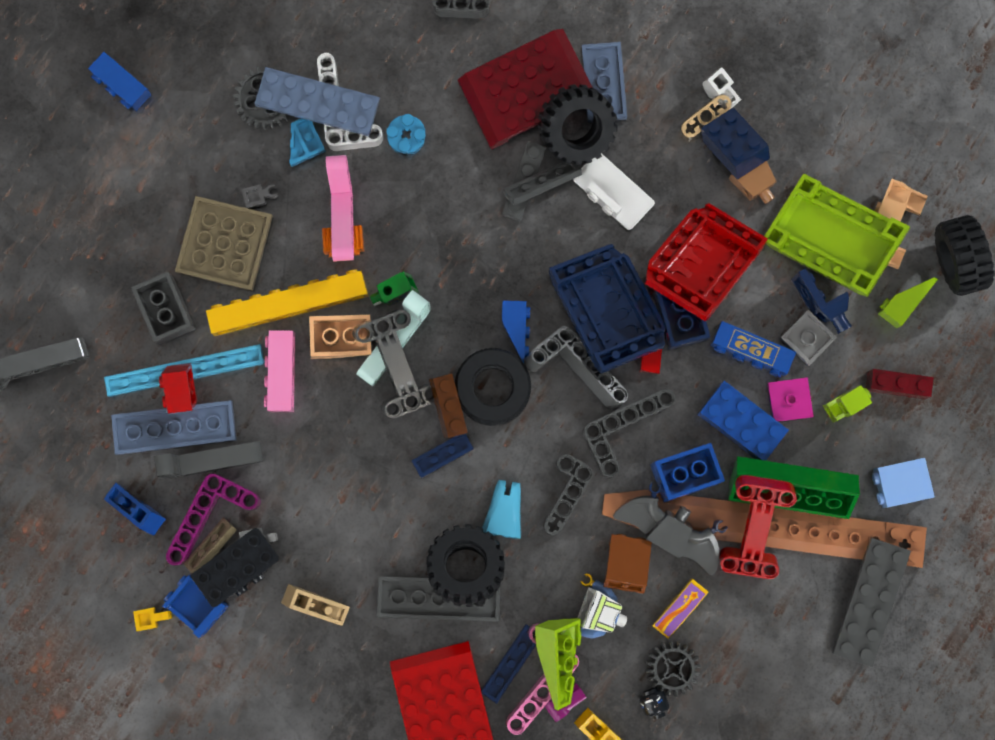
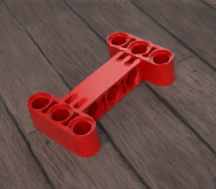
M741 475L735 481L737 496L743 501L751 502L740 549L725 547L720 551V566L727 573L774 579L779 574L778 560L775 555L764 553L774 507L793 506L797 501L795 488L792 483L787 481ZM743 486H749L746 490L741 489ZM765 489L770 490V491L767 492V493H763V492H762V491L765 490ZM784 493H791L788 496H782Z

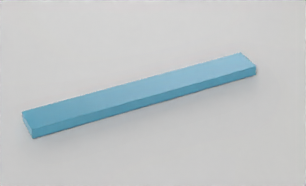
M258 344L106 376L104 381L107 396L112 397L160 387L159 376H162L161 374L165 368L171 365L191 363L194 379L264 365L265 359L262 345Z

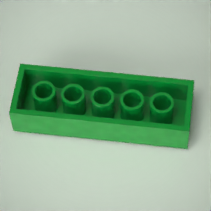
M737 456L729 480L728 500L751 504L749 501H743L738 498L735 481L741 475L787 481L793 484L797 496L796 503L791 507L775 506L774 508L849 519L860 495L859 475ZM743 486L741 489L746 490L749 486ZM765 489V490H763L762 492H763V493H767V492H769L770 490ZM784 493L782 496H788L791 493Z

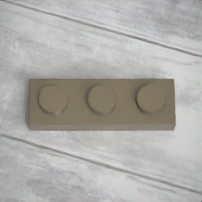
M224 517L184 562V565L191 574L213 559L236 532L237 529Z

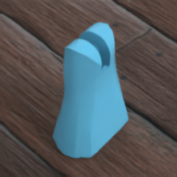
M498 479L482 526L483 532L489 531L493 536L502 535L505 538L521 539L520 483L512 482L509 491L510 495L508 496L504 495L506 492V481Z

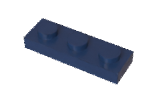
M462 434L449 439L411 461L422 479L474 450L467 435Z

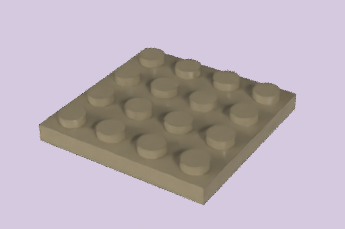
M195 196L175 272L253 291L273 215Z

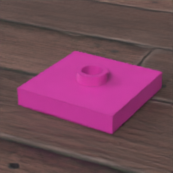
M808 377L767 383L771 414L775 420L782 422L814 417Z

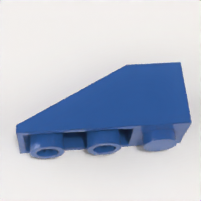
M502 301V325L518 357L524 363L525 358L529 355V346H525V338L529 339L530 327L526 326V319H530V307H526L527 301Z

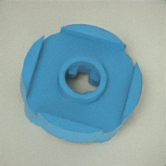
M410 114L396 117L387 128L388 143L397 153L414 154L425 143L426 132L423 123ZM403 131H410V132H411V133H410V137H411V138H410V139H407L406 137H405V138H402V137H401V136L403 135L402 132H403Z

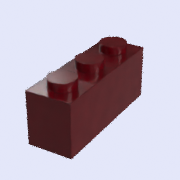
M872 369L867 372L866 389L869 392L928 399L932 397L934 377Z

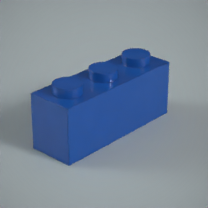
M105 52L88 68L92 73L90 77L99 85L101 83L106 85L105 90L113 97L115 95L120 97L121 100L119 102L127 109L131 107L137 111L152 95L143 84Z

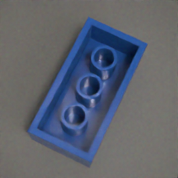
M723 381L697 413L707 423L754 459L767 460L789 431L726 381Z

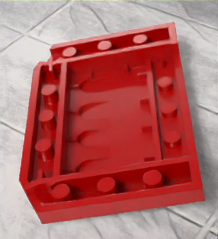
M708 203L704 208L691 210L649 260L645 284L700 319L707 321L760 254L768 238Z

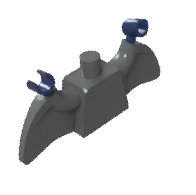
M652 483L649 484L651 496L634 498L614 512V519L635 525L646 535V539L679 559L681 556L693 559L708 574H715L719 562V546L714 533L717 531L724 533L727 530V526L718 529V525L723 520H715L711 529L708 527L705 530L698 531L692 529L691 523L686 521L691 513L686 507L681 506L676 514L669 510L663 512L658 505L659 497H657V493L662 489L660 483L659 489L656 492L651 488Z

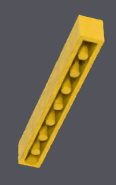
M354 269L347 271L346 275L343 276L335 274L326 277L327 280L319 281V279L308 281L307 285L304 286L295 284L289 286L288 290L280 291V289L269 291L268 295H252L249 297V300L242 301V299L230 301L229 305H213L210 310H206L211 334L218 336L369 297L363 273Z

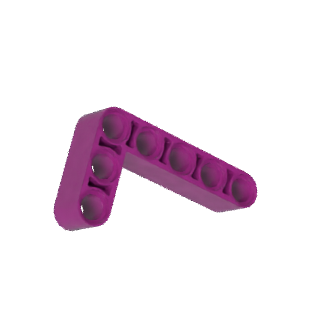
M207 475L166 553L167 562L171 565H182L189 558L219 497L244 509L255 510L261 503L259 495L220 475ZM213 478H217L219 481V485L215 489H212L210 486V481ZM234 486L237 494L231 498L228 495V490ZM250 495L255 498V503L251 507L246 504V498ZM204 496H207L210 501L206 507L201 505V499ZM198 514L200 517V522L197 525H194L191 521L192 516ZM186 532L191 536V540L187 544L182 540V536ZM175 551L181 553V559L178 562L173 559Z

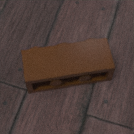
M453 374L429 379L444 438L468 433Z

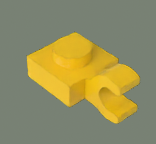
M155 607L133 611L136 632L158 628V621L172 619L171 611L156 613Z

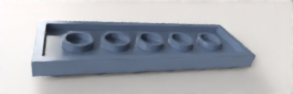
M265 67L255 106L370 136L380 98Z
M231 400L197 404L192 411L168 414L167 408L111 415L115 455L237 441L233 401Z

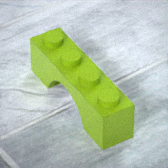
M860 385L824 404L823 408L834 423L845 416L850 417L872 404V397L870 392Z

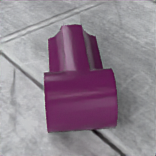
M575 683L570 705L560 710H555L551 698L544 707L553 720L558 722L569 714L573 707L587 697L578 684Z

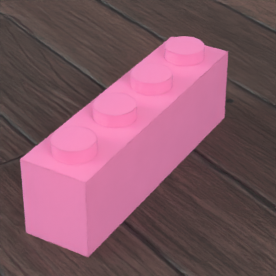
M269 331V336L265 337V347L268 348V356H265V368H268V375H265L264 386L268 387L267 395L264 396V407H267L269 412H294L295 332Z

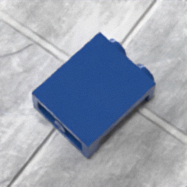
M184 575L177 583L179 587L175 592H169L164 598L165 603L162 607L169 609L194 631L193 634L202 638L229 605L224 601L217 607H212L192 580L191 575Z

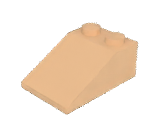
M370 315L309 316L311 359L371 355V341L367 343L358 342L352 334L355 326L370 320ZM361 328L358 332L359 338L364 339L367 337V330Z

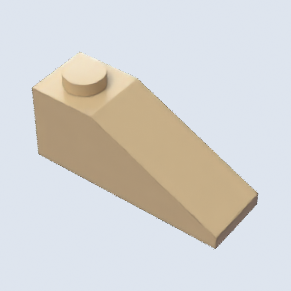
M288 584L281 601L283 605L290 609L343 626L350 608L347 605Z

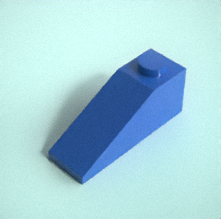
M116 482L104 498L105 501L139 529L153 536L166 520L157 511Z

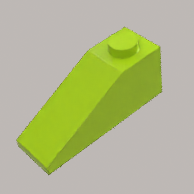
M935 277L890 299L886 298L879 306L881 310L878 315L895 328H899L938 279Z

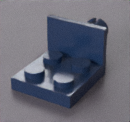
M806 268L798 272L791 279L809 311L819 320L824 322L830 321L838 334L852 327L844 313L848 310V292L826 303L823 291L816 287L813 274L810 271L808 272Z

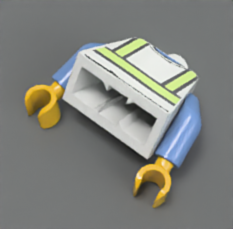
M584 574L590 578V582L585 584L580 581L583 586L588 587L577 617L581 621V636L593 639L604 636L606 632L612 633L616 625L624 627L627 622V616L620 614L622 605L617 603L618 598L613 590L603 587L604 583L598 580L594 581L590 574Z

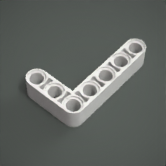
M322 53L317 59L319 81L325 83L327 80L334 81L332 85L339 86L334 57L329 53ZM326 61L332 62L329 67L322 66ZM376 124L372 125L370 134L372 132L379 133L376 139L324 125L327 145L333 151L376 147L383 142L382 130ZM353 134L360 136L357 141H351L350 137ZM339 137V142L335 144L330 142L331 138Z

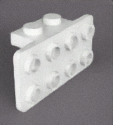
M601 153L602 157L599 159L593 158L591 163L585 164L581 168L582 175L574 178L573 181L587 193L590 200L594 203L597 202L608 216L614 217L627 230H632L654 206L655 202Z

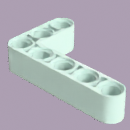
M413 290L402 303L404 310L411 316V322L407 327L396 331L402 349L431 311L430 302ZM402 313L396 320L398 324H402L405 320ZM377 346L356 374L371 386H374L386 371Z

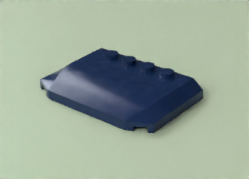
M613 244L606 245L549 268L551 282L595 368L601 374L660 350L665 346L664 321L629 256L625 253L621 254L614 248Z

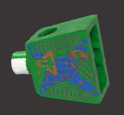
M403 271L376 285L378 292L370 295V299L374 306L383 302L391 306L405 300L412 290L416 293H419L412 275Z

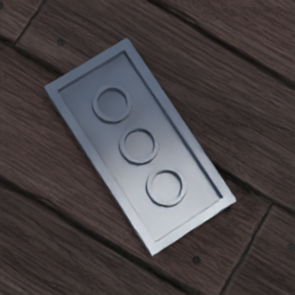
M621 42L582 45L583 69L592 87L601 93L613 106V112L617 115V120H627ZM587 109L588 123L593 122V113L589 109Z

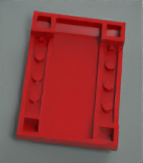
M469 641L390 661L391 673L408 740H494Z

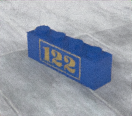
M724 321L719 323L710 345L719 353L725 354L727 352L732 354V358L735 360L751 362V366L754 368L770 370L769 373L776 377L788 374L796 352Z

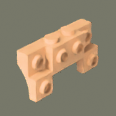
M891 179L883 201H878L874 211L889 219L892 217L901 222L905 210L920 216L928 196L913 190L903 182ZM898 247L888 266L899 269L906 249Z

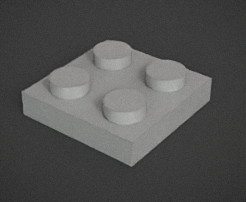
M807 310L781 336L780 340L791 350L795 351L796 355L807 366H810L837 337L816 316Z

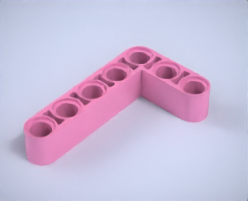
M326 156V169L331 191L333 262L354 260L353 192L347 156Z
M538 623L531 625L528 631L529 638L535 644L536 639L533 638V631ZM578 658L577 665H574V667H573V672L575 671V669H576V668L578 667V665H579V658ZM544 674L507 717L506 725L510 733L518 735L524 732L551 699ZM541 687L548 689L544 697L537 695V691ZM527 703L534 704V710L530 713L524 711V706ZM519 719L521 720L520 727L512 728L510 726L511 721Z

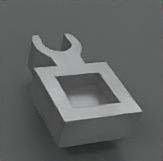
M261 184L241 189L246 208L252 209L266 205V198H277V193L270 194V190L275 189L276 186L271 184L262 189Z

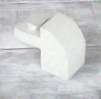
M722 67L717 69L703 82V88L710 99L721 94L726 95L731 100V108L741 101L740 97L731 87L734 83ZM719 99L718 106L723 109L726 108L725 103L727 100Z

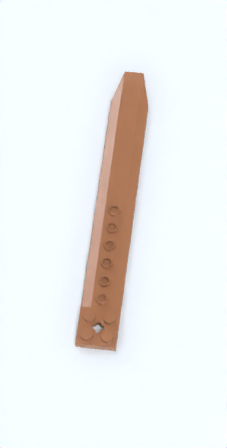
M649 490L604 494L602 515L614 519V512L623 504L640 496H651V492ZM660 492L657 493V497H659L658 505L663 512L669 510L676 514L681 506L686 507L691 511L686 521L691 523L692 529L698 531L705 530L708 527L711 529L715 520H723L718 525V529H721L723 526L728 528L724 533L718 531L714 533L716 539L719 541L742 543L750 504L689 495L664 503ZM774 508L765 547L863 560L870 537L899 546V542H903V539H905L906 543L909 544L906 549L911 551L906 566L923 568L927 528L851 517L844 519ZM622 522V523H625V524H627V525H630V526H632V527H635V528L639 529V528L636 527L635 525H632V524L626 523V522Z

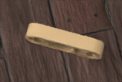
M723 94L713 98L682 123V133L686 137H694L699 134L702 127L731 108L730 98ZM719 99H726V108L719 107L716 110L719 114L715 116V112L709 106L713 104L715 108L719 104ZM705 110L710 111L712 114L711 119L707 122L702 121L700 118L701 113ZM697 116L698 121L703 126L699 128V125L697 124L693 128V133H691L690 131L686 133V124L689 123L690 125H693L696 122L693 118Z

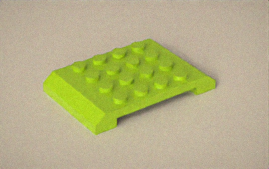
M803 173L764 237L768 238L766 245L773 250L859 295L868 297L908 233L910 226L892 217L889 219L821 185L820 181Z

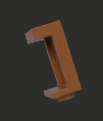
M612 534L609 541L610 547L603 587L644 594L648 581L652 542L641 537L631 538L623 534Z

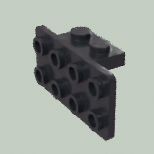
M253 528L192 573L191 578L210 605L217 607L231 596L237 594L239 597L248 590L247 586L252 582L257 584L264 579L263 574L267 572L268 568L279 561V556L258 528Z

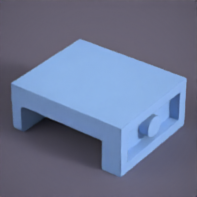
M925 458L873 469L872 480L874 485H877L879 492L876 494L879 505H882V508L935 497Z

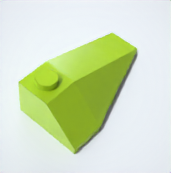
M579 618L547 620L535 626L536 647L555 710H560L571 704L575 681L572 672L574 665H577L578 662L575 653L577 645L580 646L581 621Z

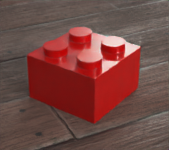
M191 363L167 366L162 372V376H159L160 388H164L165 396H162L163 407L167 408L168 414L192 411L197 403Z

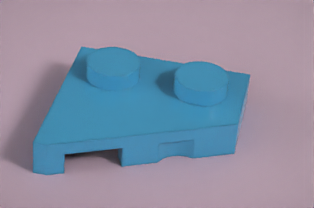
M301 118L291 123V154L289 162L291 167L326 152L312 121Z

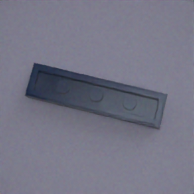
M527 624L522 628L481 689L482 694L496 704L536 646L529 638L528 631L530 626ZM534 630V631H533V638L536 639L535 630Z

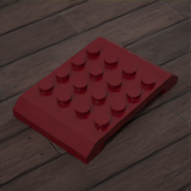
M563 28L553 30L465 73L458 79V83L491 150L509 142L508 139L541 123L538 117L540 112H544L542 106L544 102L548 103L551 100L549 96L552 93L555 95L559 93L558 89L564 87L567 90L569 89L568 86L573 84L577 87L580 84L586 85L588 88L592 87Z

